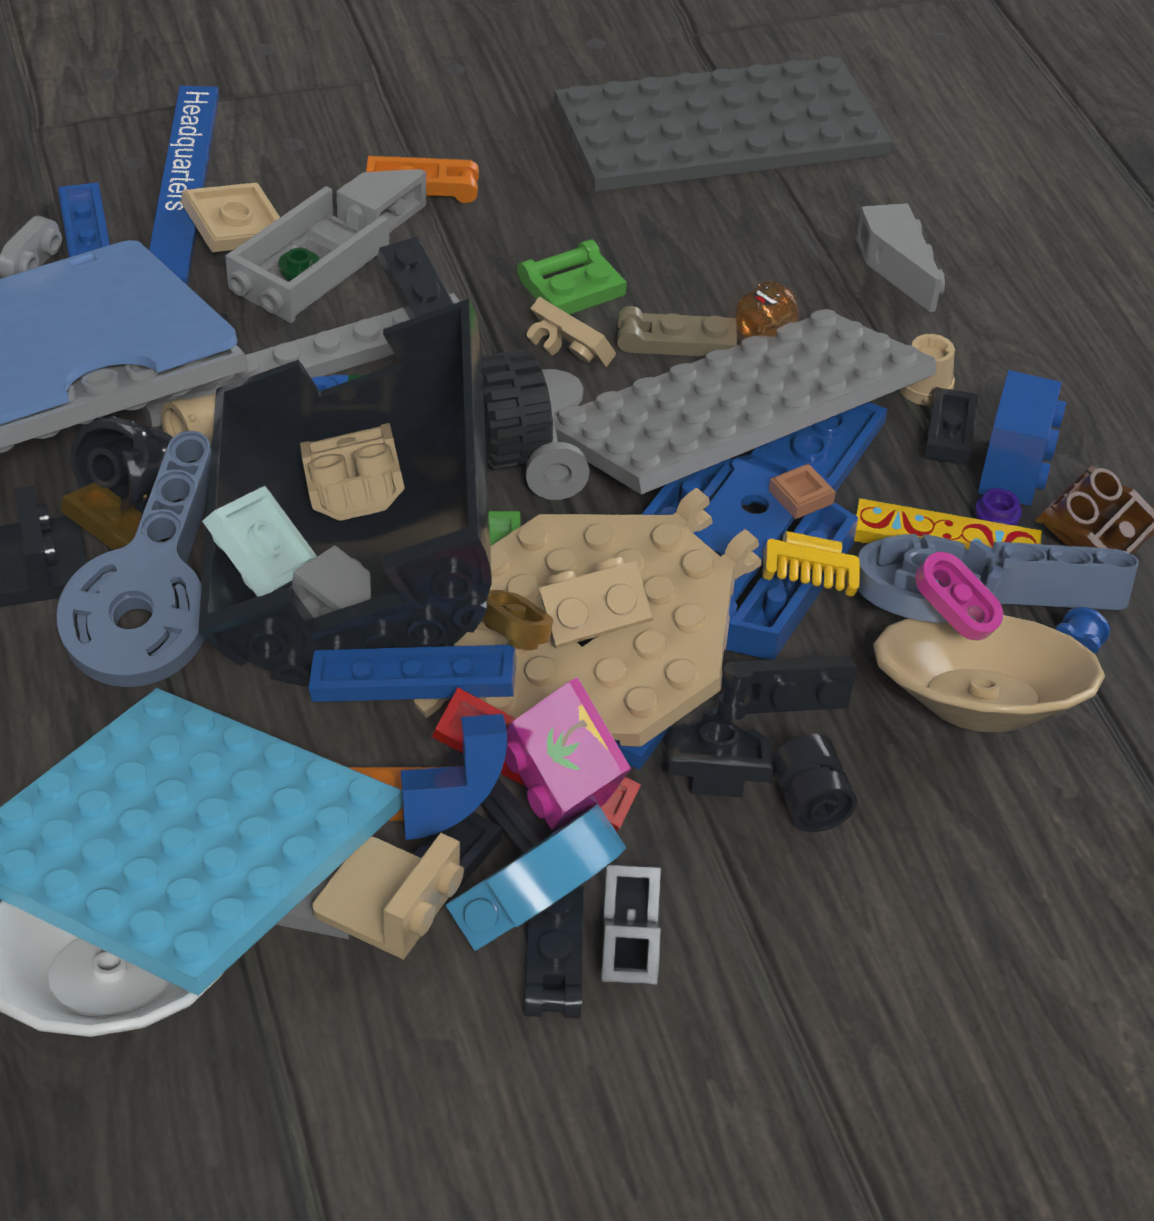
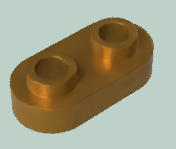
M504 590L489 591L487 610L482 619L487 628L495 630L509 639V645L517 649L536 650L539 644L550 641L553 618L517 593Z

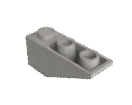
M909 204L861 207L856 241L866 264L926 310L936 312L939 294H943L945 289V277L943 271L937 268L933 260L932 247L930 244H926L922 235L921 222L919 219H915Z

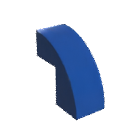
M503 714L461 717L464 766L401 770L406 840L434 835L454 826L469 816L486 799L497 782L505 760L507 730Z

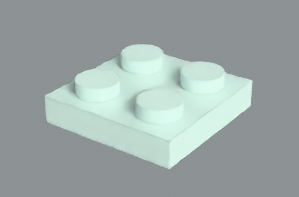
M266 486L214 510L202 521L212 534L216 545L224 550L241 573L244 583L258 597L290 585L293 580L294 571L317 557Z

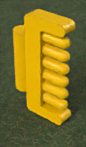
M785 531L782 541L769 539L764 547L762 575L766 580H771L776 570L777 577L785 579L787 576V565H789V580L792 582L798 580L799 567H801L800 581L803 584L809 583L810 569H812V584L814 586L821 585L823 571L824 587L827 589L833 586V574H835L836 590L842 591L845 588L846 595L854 596L859 588L860 559L857 556L842 553V542Z

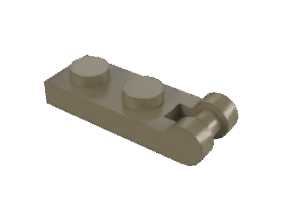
M626 306L618 313L619 331L617 334V344L624 352L706 357L711 351L726 350L737 346L736 318L688 316L674 313H642L639 308L634 306Z

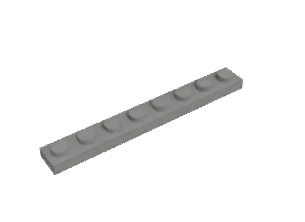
M454 293L449 294L453 303L460 302ZM400 308L392 312L247 354L245 356L248 370L234 374L232 379L221 383H205L193 387L190 392L181 396H165L149 401L141 410L152 428L162 425L161 409L166 402L178 398L189 399L215 394L217 388L298 359L310 377L313 378L394 355L393 350L383 336V329L410 320L405 309Z

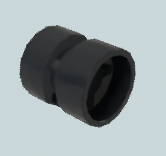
M819 734L802 735L787 741L778 748L772 757L773 772L782 793L785 795V802L797 828L805 832H821L839 826L850 818L856 810L858 800L846 773L842 772L843 766L831 739Z

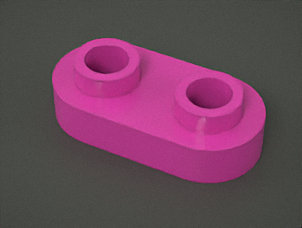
M936 552L931 554L918 567L915 580L919 591L959 634L970 640H983L989 637L1001 625L1003 609L999 600L959 558L947 552Z

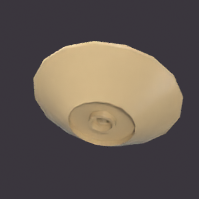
M1003 615L1001 625L989 637L983 640L976 641L965 638L950 623H933L907 618L887 626L873 644L878 667L897 684L943 720L958 727L978 732L999 733L1013 731L1065 711L1093 698L1105 678L1096 654L1072 636L1034 621Z

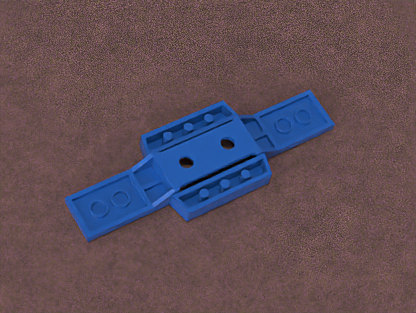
M871 402L864 403L755 448L749 455L727 459L664 485L642 515H673L677 512L681 500L689 492L698 488L709 498L710 504L703 510L712 517L713 524L701 531L694 532V534L720 557L725 554L731 540L746 529L758 539L759 546L752 552L761 559V564H763V552L769 539L780 540L793 520L800 522L794 533L842 542V553L847 554L854 544L858 522L856 515L834 502V504L795 519L769 492L770 479L810 464L837 492L884 425L888 409ZM754 503L767 510L760 514H752L745 511L742 505ZM787 565V576L785 579L777 577V570L771 580H766L762 576L736 612V600L751 579L757 574L760 567L737 578L730 600V622L726 650L774 660L824 588L823 571L820 586L812 584V569H810L809 583L803 584L800 581L801 567H799L798 580L795 582L789 580V565ZM671 726L641 747L620 746L619 740H615L628 764L641 770Z

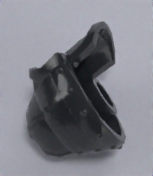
M111 416L109 418L93 419V421L78 429V433L71 445V467L80 489L95 482L98 486L108 488L122 498L120 511H128L135 508L143 514L168 444L173 437L164 431L152 429L149 426L125 418Z

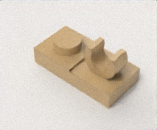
M539 297L531 307V310L540 322H536L529 328L527 338L536 346L543 336L550 335L543 345L548 354L554 355L559 351L563 338L571 343L568 347L569 350L586 363H590L594 359L607 367L616 355V352L603 334L543 298Z

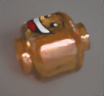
M775 281L761 283L743 296L736 306V324L739 331L746 338L752 336H777L776 329L788 323H797L799 318L797 299L794 293L789 288Z

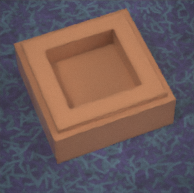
M810 464L771 478L769 492L795 519L834 504L836 491Z

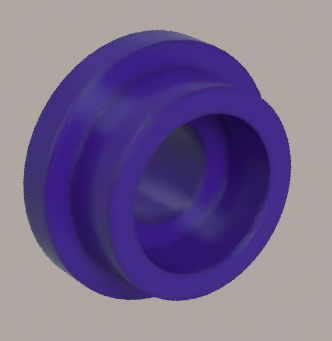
M1002 488L986 491L977 501L975 508L977 519L1014 526L1019 523L1022 514L1018 497L1011 491Z

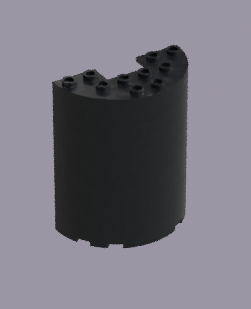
M469 298L383 329V336L400 362L387 368L319 391L298 359L216 389L207 516L214 510L266 486L317 556L335 545L348 556L359 561L370 572L371 599L313 618L292 589V583L283 589L258 597L244 583L241 573L224 550L216 545L212 534L206 527L198 631L221 654L241 666L248 661L256 666L271 671V679L307 686L310 682L314 650L454 646L467 632L474 633L487 610V599L492 585L481 335L477 315ZM390 423L405 488L387 510L342 521L314 510L308 492L300 443L307 441L310 443Z

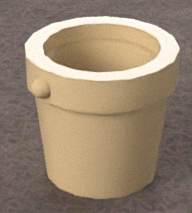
M936 334L920 335L913 340L911 345L918 351L935 358L936 374L899 389V392L906 399L925 406L932 405L936 387L953 390L955 383L953 375L954 345L949 339Z
M216 393L189 399L178 398L164 403L161 409L163 431L172 437L184 431H197L205 435L210 445H212Z

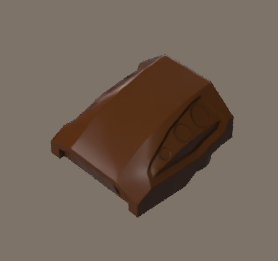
M1093 465L1081 474L1035 519L1037 523L1045 525L1068 546L1118 549L1132 555L1154 534V509L1135 489L1122 485L1119 478L1112 471L1105 468L1096 469Z

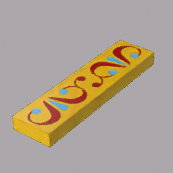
M859 498L856 514L858 522L854 538L856 542L869 544L885 537L903 534H916L917 537L922 538L924 534L963 543L965 549L968 550L970 542L978 540L993 548L994 542L1041 543L1042 530Z

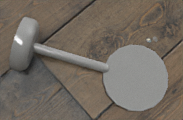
M542 369L551 401L553 440L551 443L544 444L532 452L526 463L525 475L529 488L536 495L548 500H562L573 497L584 488L589 479L590 469L585 454L577 446L567 442H558L554 416L558 415L563 408L578 406L583 399L584 390L579 378L571 373L556 369Z

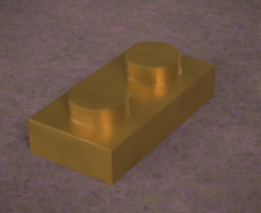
M95 482L63 496L61 512L112 550L125 547L134 539L143 516L135 508L128 511H120L122 498L108 488L98 486Z

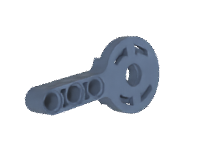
M184 431L174 436L169 442L134 539L125 547L99 555L82 566L68 581L60 596L57 607V627L64 648L72 662L83 673L94 680L120 687L152 684L170 677L182 669L196 655L205 638L198 631L202 584L196 573L187 564L208 503L212 450L208 438L200 432ZM178 499H184V500L179 501V502H173V501L178 500ZM165 538H171L166 542H158ZM174 588H175V591H176V594H177V597H178V600H179V609L177 608V600H176V595H175V592H174ZM132 609H144L152 613L151 618L138 628L123 629L117 626L120 617ZM75 614H78V615H77V625H78V631H79V634H80V636H79L80 641L78 640V634H77L76 627H75ZM162 642L164 643L158 650L152 653L151 656L148 655L153 650H155Z
M903 534L876 540L861 549L858 555L860 559L858 591L871 603L891 613L919 621L949 623L921 594L915 580L918 567L931 554L947 552L959 558L991 591L1000 604L1121 610L1129 605L1139 561L1134 555L1118 549L994 542L993 548L978 540L970 542L968 550L965 549L963 543L942 537L923 534L921 538L917 537L916 534Z

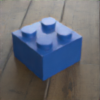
M1008 370L978 494L984 495L990 489L1002 488L1014 493L1019 499V504L1031 506L1035 488L1045 490L1051 464L1042 461L1052 460L1060 430L1051 429V426L1060 428L1066 406L1065 401L1058 400L1062 382Z

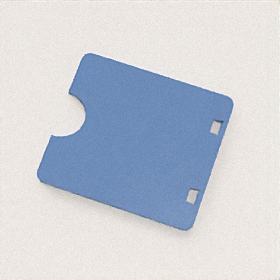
M134 240L118 242L1 278L0 425L70 402L67 393L70 385L79 377L93 370L112 365L134 364L149 367L159 373L231 349L237 344L236 331L144 245Z

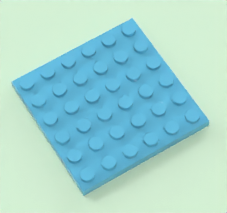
M156 688L0 807V900L198 996L403 808L402 790Z

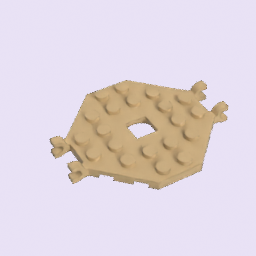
M698 488L689 492L681 500L677 512L673 515H537L490 546L492 585L490 590H504L517 593L545 611L539 587L548 585L547 578L567 571H575L578 577L595 572V565L602 561L623 557L624 563L634 560L637 562L653 621L597 636L583 647L576 642L556 648L551 632L550 641L539 644L536 650L515 648L517 661L514 697L478 698L517 719L568 681L578 677L614 740H619L620 746H643L721 690L722 662L727 645L731 595H733L734 583L737 578L754 571L762 565L761 559L752 552L759 546L758 539L745 529L731 540L724 555L720 557L694 534V532L701 531L713 524L712 517L703 510L710 504L709 498ZM482 620L474 633L467 632L454 646L509 645V639L497 631L487 628ZM450 698L415 699L413 701L415 707L427 718Z

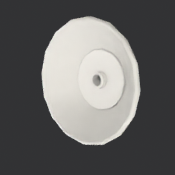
M3 900L0 902V1012L38 1031L94 1037L145 1028L191 1006L223 975L222 973L197 996Z

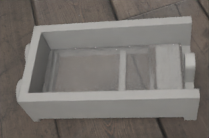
M325 186L225 256L228 289L268 312L292 323L295 321L296 315L358 271L367 262L373 260L378 255L379 247L389 245V218L381 215L364 228L363 211L358 205L354 204L346 210L345 222L333 216L332 189ZM305 248L318 255L319 261L290 282L285 281L283 275L279 272V258L291 249Z

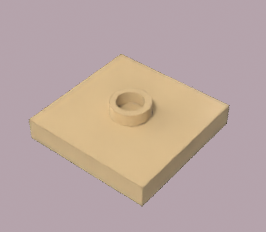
M258 183L182 190L181 203L211 252L234 250L280 218Z

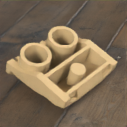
M390 423L310 443L309 441L300 443L312 508L318 512L342 521L385 511L405 488Z

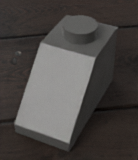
M421 169L361 173L337 190V218L346 222V210L356 204L363 211L364 228L381 215L389 218L390 233L426 206V172Z
M334 545L294 571L292 589L313 618L371 599L370 572L359 561L351 558Z

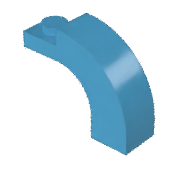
M597 803L554 830L547 838L508 865L448 902L446 907L474 951L511 928L518 927L574 890L616 859L626 849V846Z

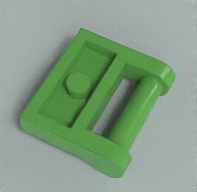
M593 239L580 242L575 249L536 262L529 259L517 265V273L521 283L536 300L541 297L568 314L626 295L627 282L600 254L599 247ZM580 264H583V265H584L583 267H580V268H577V269H574V270H571V271H568V272H565V273H562V274H558V275H555V276L550 277V278H547V279H544V278H543L544 276H547V275H550V274H553V273H556V272H559V271H562V270H565V269H568V268H571V267H574V266H577V265H580Z

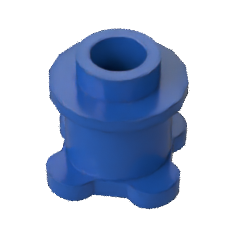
M1074 607L1070 609L1065 615L1063 623L1058 624L1055 628L1057 631L1072 636L1094 654L1099 651L1101 645L1110 636V626L1107 620L1098 611L1087 607Z

